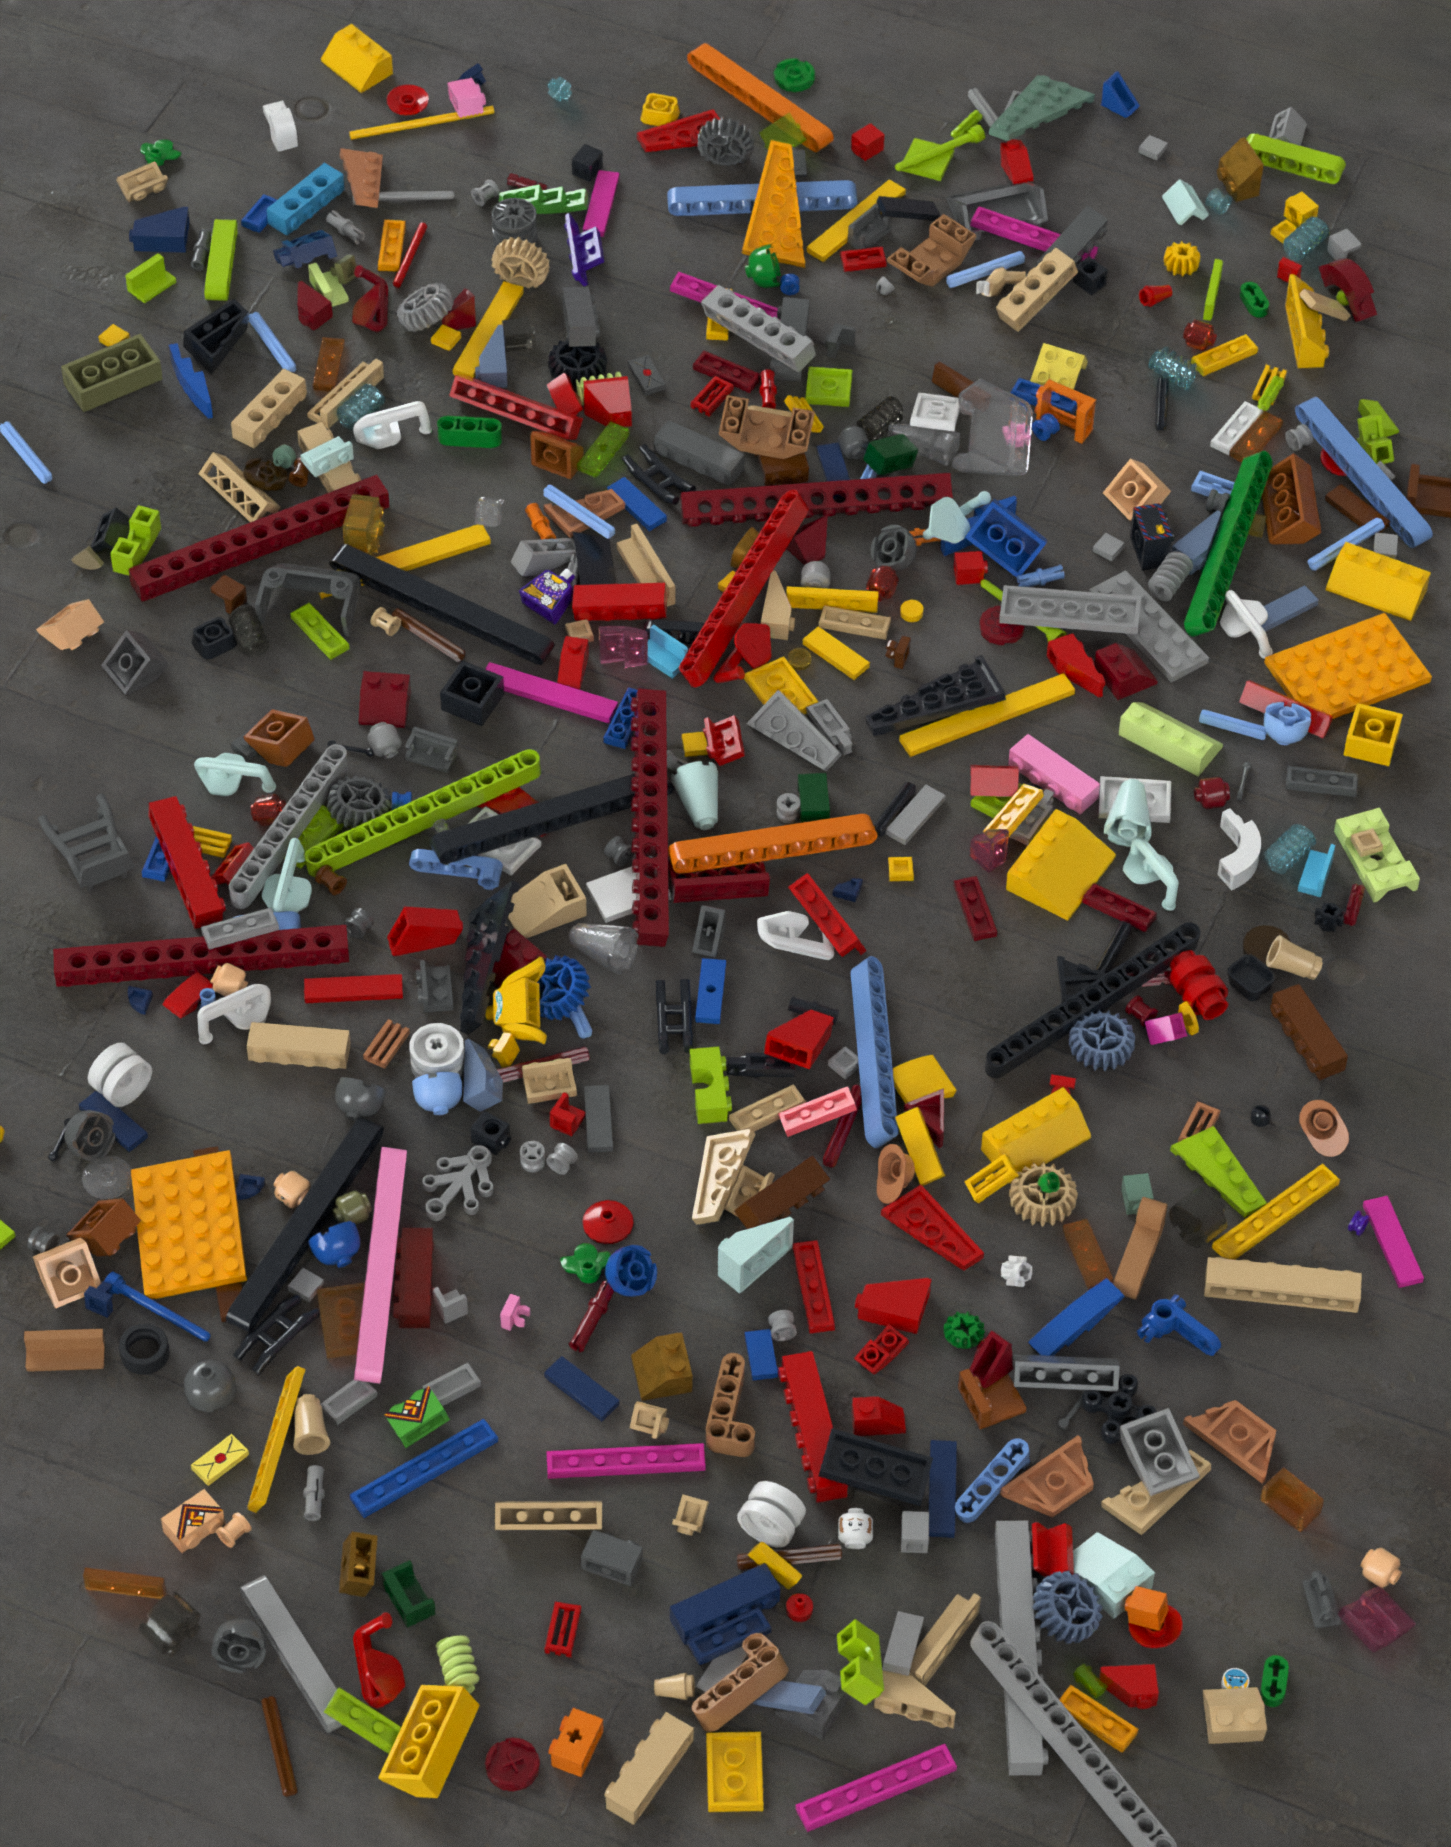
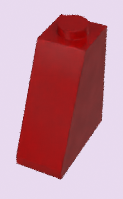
M404 906L387 936L392 956L452 945L463 931V922L460 920L457 910Z
M809 1010L768 1032L764 1054L810 1069L831 1036L834 1017Z
M920 1278L866 1284L863 1293H858L855 1301V1308L858 1309V1319L886 1327L889 1324L895 1329L917 1334L931 1293L932 1279Z

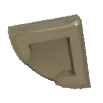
M90 546L71 559L79 567L89 570L98 569L104 564Z

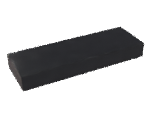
M879 196L876 201L883 216L935 221L941 216L933 201Z

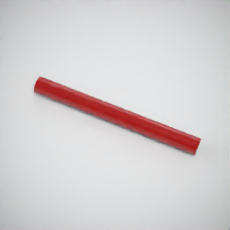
M425 223L419 224L393 281V286L396 288L401 287L427 229Z

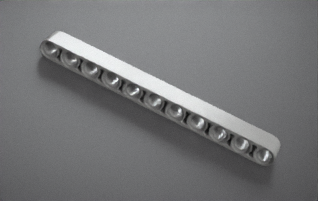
M991 1621L981 1623L970 1642L973 1651L1132 1846L1177 1847L1171 1835L1000 1627Z

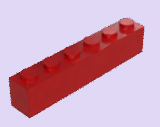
M455 375L449 395L455 399L567 440H577L583 421L581 417L466 375Z
M177 796L150 802L149 820L194 929L221 922L223 912L226 911L223 898L218 897V887L215 879L210 878V868L207 860L202 859V848L199 841L195 842L192 824L187 823L184 805H180Z
M813 1351L782 1356V1367H778L780 1382H785L786 1389H784L786 1405L791 1404L792 1411H789L792 1427H797L798 1433H795L797 1448H802L804 1455L801 1456L803 1471H808L810 1478H807L809 1493H814L816 1503L846 1498L848 1485L818 1476L833 1426Z

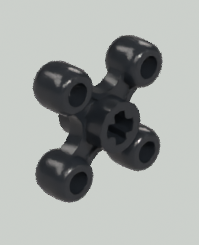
M1124 1374L1119 1378L1118 1392L1112 1394L1110 1398L1102 1396L1097 1390H1087L1082 1396V1407L1085 1411L1089 1413L1102 1411L1107 1414L1108 1421L1101 1428V1437L1108 1444L1119 1442L1121 1439V1425L1127 1424L1129 1420L1135 1421L1157 1412L1155 1407L1151 1405L1138 1407L1132 1403L1131 1397L1135 1396L1138 1391V1381L1131 1374Z

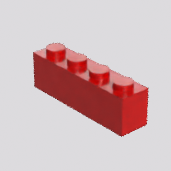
M665 583L574 585L572 608L575 621L586 619L588 621L666 619L668 598Z

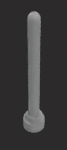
M453 191L379 192V201L454 199L455 197Z

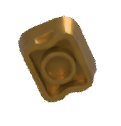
M751 527L735 547L730 562L731 567L738 569L759 535L755 528Z

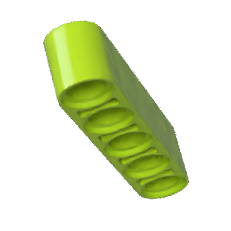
M1253 133L1248 135L1246 139L1263 163V166L1321 182L1336 184L1339 182L1346 166L1345 161L1339 156Z
M214 220L205 281V300L228 301L237 240V220Z

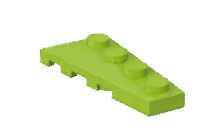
M1214 1126L1171 1145L1170 1151L1175 1156L1179 1155L1186 1161V1166L1192 1171H1197L1204 1178V1182L1219 1191L1221 1197L1244 1218L1252 1215L1267 1204Z

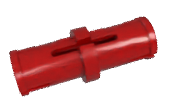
M763 370L760 374V395L762 396V407L775 409L777 387L774 384L775 374L772 370Z

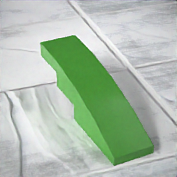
M535 185L499 194V202L507 198H521L529 201L536 208L537 214L586 210L588 203L586 188L565 192L563 186L542 190L540 185Z

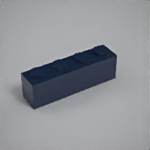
M766 1563L670 1606V1621L682 1642L686 1645L688 1639L757 1607H760L761 1610L774 1607L780 1601V1587Z

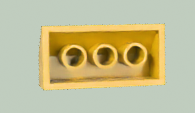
M1294 274L1290 275L1285 308L1297 368L1324 367L1325 358L1329 356L1328 345L1324 344L1326 335L1325 329H1321L1322 314L1311 309L1299 295L1303 289L1312 292L1314 290Z
M1345 542L1335 561L1326 591L1411 621L1427 592L1431 572Z
M1062 1087L983 1132L981 1151L991 1162L1003 1154L1008 1155L1010 1162L1015 1167L1014 1169L1017 1172H1022L1024 1166L1031 1169L1033 1163L1038 1167H1041L1043 1162L1045 1164L1089 1140L1091 1134L1078 1103Z
M421 1685L378 1778L415 1797L438 1798L480 1705L464 1687Z

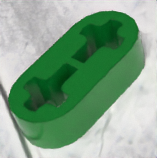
M1254 282L1243 283L1240 289V299L1249 313L1257 318L1266 316L1268 314L1269 301L1259 285Z
M1279 1655L1268 1657L1263 1668L1260 1696L1263 1703L1269 1707H1277L1282 1704L1286 1693L1289 1665L1287 1660ZM1274 1665L1279 1666L1278 1677L1273 1676ZM1271 1685L1276 1686L1275 1697L1270 1696Z

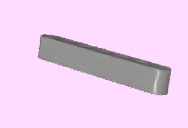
M262 1575L241 1586L240 1592L246 1605L325 1731L331 1733L344 1726L324 1713L337 1688L265 1575Z

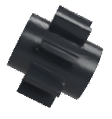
M1324 902L1321 909H1315L1314 924L1319 925L1323 932H1335L1337 926H1343L1344 910H1339L1336 903Z

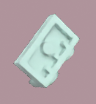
M339 436L301 454L302 463L315 477L354 459L352 443L350 441L344 443Z

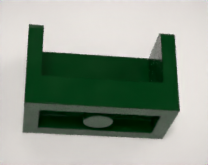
M902 433L869 442L864 461L880 476L913 467L919 449Z
M826 773L798 774L797 789L800 796L801 823L829 819L830 806Z
M410 1560L382 1573L383 1587L407 1628L436 1614L435 1602L433 1598L428 1599L414 1575L413 1564Z

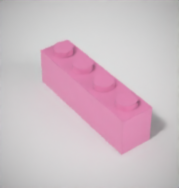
M1027 734L1010 749L1008 765L1018 766L1019 772L1033 784H1037L1044 790L1048 789L1054 792L1053 797H1056L1069 809L1076 811L1078 814L1081 815L1099 798L1100 783L1031 735Z

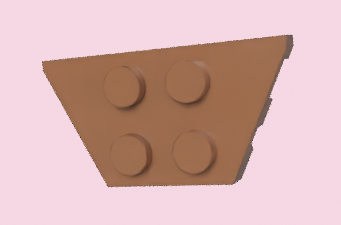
M1236 1400L1225 1403L1222 1407H1213L1205 1410V1414L1193 1418L1190 1415L1184 1419V1426L1259 1482L1263 1483L1265 1481L1277 1430Z
M1079 1435L1000 1489L1001 1496L1053 1518L1092 1491L1094 1483L1091 1473L1088 1471V1462L1086 1456H1084L1081 1446L1082 1441Z

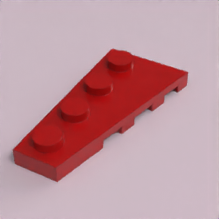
M919 1185L881 1209V1216L963 1271L984 1258V1252L922 1185Z

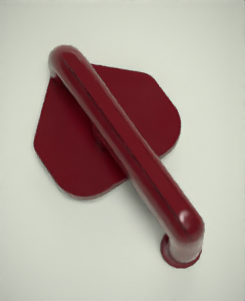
M358 265L354 270V275L357 278L362 277L373 283L374 287L356 302L353 308L352 322L374 332H380L386 327L388 322V284L382 277L363 268L362 265Z

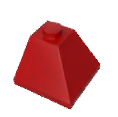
M628 376L583 381L584 414L608 428L632 426Z

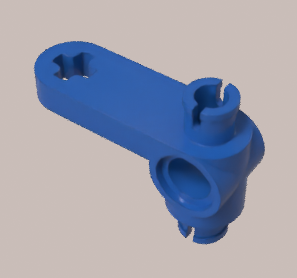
M1176 1294L1170 1300L1160 1299L1152 1305L1151 1311L1142 1319L1143 1326L1137 1330V1334L1141 1339L1147 1336L1144 1339L1146 1343H1149L1153 1337L1161 1338L1163 1335L1175 1330L1207 1355L1213 1356L1221 1348L1219 1338L1212 1331L1182 1310L1186 1307V1303L1183 1298H1180L1177 1302L1176 1300L1179 1298V1295Z

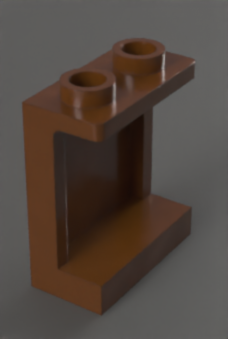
M805 452L785 459L754 454L759 458L764 475V486L800 484L809 480V465Z
M1411 464L1406 499L1419 514L1451 518V478L1419 474L1420 465Z

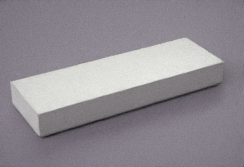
M1245 401L1211 440L1210 446L1230 455L1263 417L1264 411Z

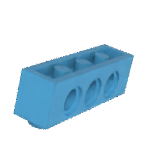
M323 163L267 208L268 225L286 236L298 229L302 223L311 218L317 211L325 207L332 199L345 190L343 174Z

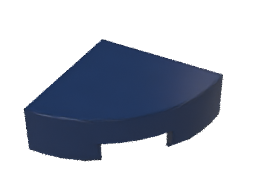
M853 878L851 881L837 884L833 890V896L856 902L863 885V879Z
M129 986L128 998L130 1005L134 1010L145 1015L153 997V992Z
M240 1174L236 1187L237 1200L248 1199L258 1194L265 1185V1178Z

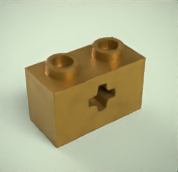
M352 1531L346 1538L342 1547L339 1593L365 1597L374 1586L378 1536Z

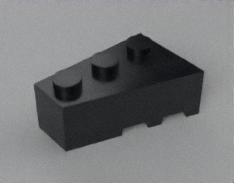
M235 299L229 301L184 330L183 347L212 375L247 330L249 312Z

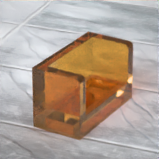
M1284 1467L1263 1486L1260 1499L1300 1533L1321 1513L1324 1502L1323 1498Z

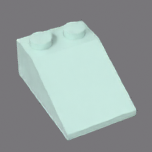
M791 1217L736 1232L729 1239H724L718 1247V1276L739 1294L743 1292L792 1249L794 1220Z
M1098 1532L1073 1551L1074 1574L1079 1573L1080 1580L1087 1579V1585L1095 1587L1094 1595L1100 1596L1097 1603L1103 1606V1609L1113 1619L1125 1610L1126 1599L1128 1595L1132 1596L1136 1586L1152 1589L1155 1572L1136 1554Z

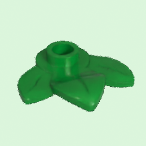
M167 139L158 140L155 144L146 142L140 148L141 153L145 155L147 164L155 161L157 166L163 165L165 160H175L182 155L180 151L173 150V142Z
M582 1243L576 1247L573 1256L561 1257L560 1262L566 1272L576 1274L580 1281L590 1284L599 1279L602 1269L605 1268L611 1254L610 1252L598 1253L592 1244Z

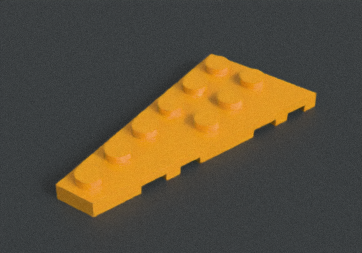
M771 140L742 254L750 256L751 252L756 248L772 244L774 248H770L771 253L776 252L778 262L805 268L792 145Z

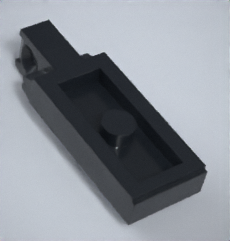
M746 1053L742 1057H727L726 1073L733 1076L795 1077V1064L764 1053Z

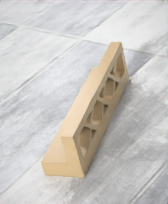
M375 359L370 364L362 362L307 413L308 418L316 423L322 422L325 428L329 429L384 378L383 362Z
M213 452L198 473L250 522L263 518L266 512L277 513L281 508L262 489L250 484L245 479L243 472L226 456ZM215 465L217 467V476L211 478L208 472ZM229 478L231 489L224 490L223 479ZM243 491L244 502L238 503L237 492ZM257 504L260 509L253 517L250 505Z
M631 525V538L617 542V550L637 583H665L668 597L667 607L675 604V584L639 525Z
M974 1593L968 1601L957 1594L917 1647L909 1674L924 1686L979 1614L980 1596Z

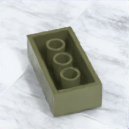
M141 334L61 366L64 386L83 412L163 380L161 361Z

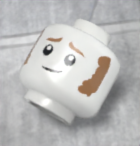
M848 1509V1513L841 1515L839 1518L838 1538L845 1544L846 1548L863 1549L873 1539V1519L870 1515L865 1514L863 1509Z

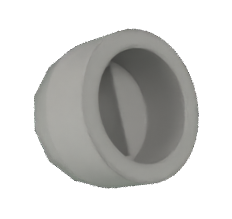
M884 276L876 283V290L880 291L881 295H888L895 289Z

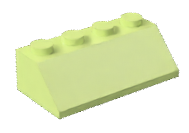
M1133 702L1120 719V736L1198 777L1223 747V744L1144 702Z

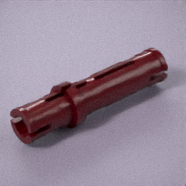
M606 1281L601 1282L595 1297L590 1299L588 1303L589 1308L569 1342V1347L576 1352L577 1350L580 1353L584 1351L601 1316L608 1311L607 1305L615 1291Z

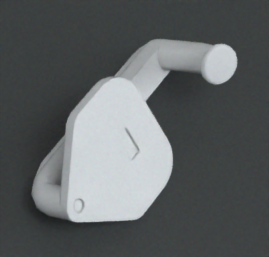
M416 401L365 415L355 423L353 433L358 443L382 449L393 446L400 441L401 433L398 421L418 416L421 424L419 431L422 434H430L432 428L425 404L421 401Z
M1227 591L1225 594L1227 604L1220 620L1223 630L1230 637H1240L1251 631L1258 641L1260 647L1259 655L1264 659L1272 655L1273 651L1267 634L1261 627L1268 618L1266 609L1259 601L1243 600L1234 591Z
M785 911L761 917L757 920L760 938L776 949L824 960H830L834 956V946L823 932V943L798 938L809 924L808 917L803 914Z
M252 984L202 1007L198 1012L199 1042L205 1045L212 1041L213 1035L209 1032V1021L221 1015H224L237 1028L243 1030L250 1029L251 1022L264 1023L271 1005L270 989L263 984Z

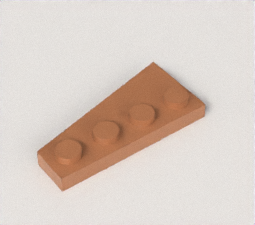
M341 148L340 158L343 160L344 170L347 171V179L351 183V191L356 205L377 208L383 155L375 152H362Z

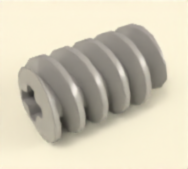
M1170 552L1157 568L1153 577L1150 578L1148 582L1150 592L1161 601H1170L1181 586V583L1184 582L1189 572L1193 569L1191 559L1181 552Z

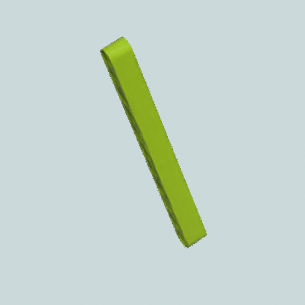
M531 749L519 752L309 848L305 852L308 874L315 877L319 869L324 865H330L333 871H336L537 779L541 774L539 754Z

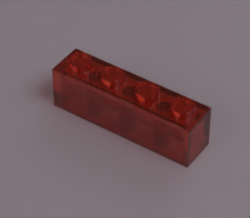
M402 1228V1238H397V1253H401V1259H396V1275H400V1281H395V1296L399 1297V1303H394V1318H399V1328H430L434 1248L433 1228Z

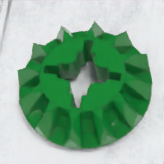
M957 1311L952 1317L948 1316L943 1329L946 1340L951 1345L962 1349L978 1345L985 1333L984 1322L979 1320L978 1315L973 1316L969 1311L966 1313H959ZM961 1323H962L966 1328H969V1329H968V1336H967L966 1333H964L963 1330H960V1324H961Z

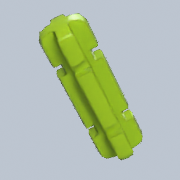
M974 110L951 132V137L956 139L965 135L969 128L975 126L982 119V114L978 110Z
M1274 376L1271 383L1258 401L1257 407L1259 409L1267 411L1270 408L1279 390L1284 385L1282 377Z

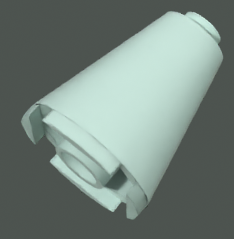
M698 761L676 769L677 774L674 776L672 773L671 775L672 783L694 826L701 830L713 828L714 824L718 821L717 766L712 762H709L708 766L703 765L702 761Z
M1128 779L1121 784L1104 825V834L1107 833L1108 840L1117 845L1131 847L1132 841L1138 837L1148 842L1152 834L1145 786L1137 779Z

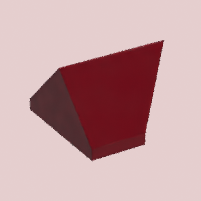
M463 289L454 300L452 309L448 311L447 315L442 317L443 325L454 330L476 327L475 297L468 289Z
M828 515L800 526L786 548L804 565L811 561H820L825 558Z
M944 1088L907 1102L904 1105V1113L916 1107L920 1108L932 1142L939 1149L943 1146Z
M992 1330L977 1345L973 1363L969 1368L973 1377L979 1379L983 1388L987 1389L1013 1370L1012 1344Z

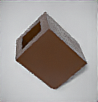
M223 575L211 587L212 593L224 599L225 611L232 616L247 602L246 587L226 575Z

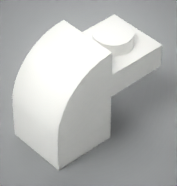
M283 101L264 105L263 112L270 125L271 139L277 151L298 147L296 127L290 109L286 108Z

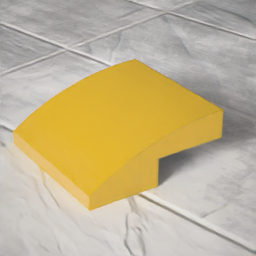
M933 1055L916 1058L893 1068L894 1087L905 1104L943 1088L944 1099L953 1097L957 1091Z

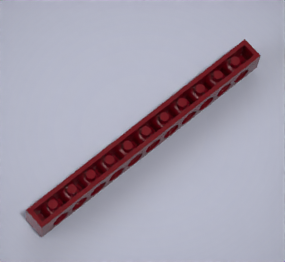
M950 473L681 492L680 496L682 524H688L689 527H697L701 523L708 522L711 525H721L724 521H733V523L737 524L744 523L749 519H755L756 522L767 521L775 508L768 507L766 502L774 500L778 504L781 497L790 490H797L809 507V511L804 519L812 518L817 514H822L823 517L827 515L832 517L836 513L844 512L845 515H856L858 511H867L869 514H874L885 509H890V512H899L903 508L923 510L926 506H932L944 497L953 499ZM923 489H931L934 495L931 497L924 495ZM908 490L912 497L904 498L900 492ZM886 492L890 498L882 500L879 498L878 493ZM862 493L866 495L867 500L859 501L855 495ZM835 495H841L844 497L845 501L843 503H837L834 501L833 497ZM819 497L823 503L815 505L812 503L811 498ZM750 501L755 504V508L748 510L743 504ZM729 503L733 509L731 511H724L721 505ZM707 505L711 510L708 513H702L698 507Z
M378 475L371 476L129 568L130 583L141 602L153 599L164 593L174 591L232 567H237L240 564L258 559L266 554L383 511L390 507L389 492Z
M638 688L636 698L632 697L631 711L635 712V717H632L631 731H635V737H632L631 751H635V757H632L631 771H635V777H632L631 791L635 792V797L632 798L631 811L635 812L631 830L635 832V838L632 839V852L636 853V859L632 861V873H636V879H633L632 894H636V900H633L632 914L636 915V921H633L632 935H636V945L665 947L669 936L666 691Z
M345 924L277 930L213 949L208 948L202 936L53 949L56 986L71 987L73 985L119 983L132 980L143 981L156 978L167 979L179 976L191 977L197 972L202 975L214 974L218 965L223 966L225 963H229L243 971L340 964L349 962L347 927Z

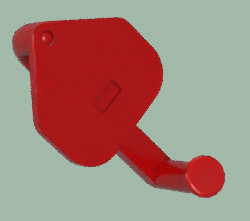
M742 624L734 637L736 647L713 677L716 683L744 679L745 672L743 668L737 666L743 657L753 669L768 663L771 658V637L768 625Z
M387 1612L382 1613L381 1616L358 1628L353 1636L362 1695L372 1708H381L392 1702L405 1687V1679L400 1662L394 1656L372 1649L371 1634L381 1628H390L392 1625V1617Z

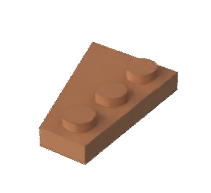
M612 489L588 494L584 499L576 500V502L603 520L625 509V502ZM552 503L544 505V512L569 538L574 536L573 532L581 533L590 528L560 506H552Z

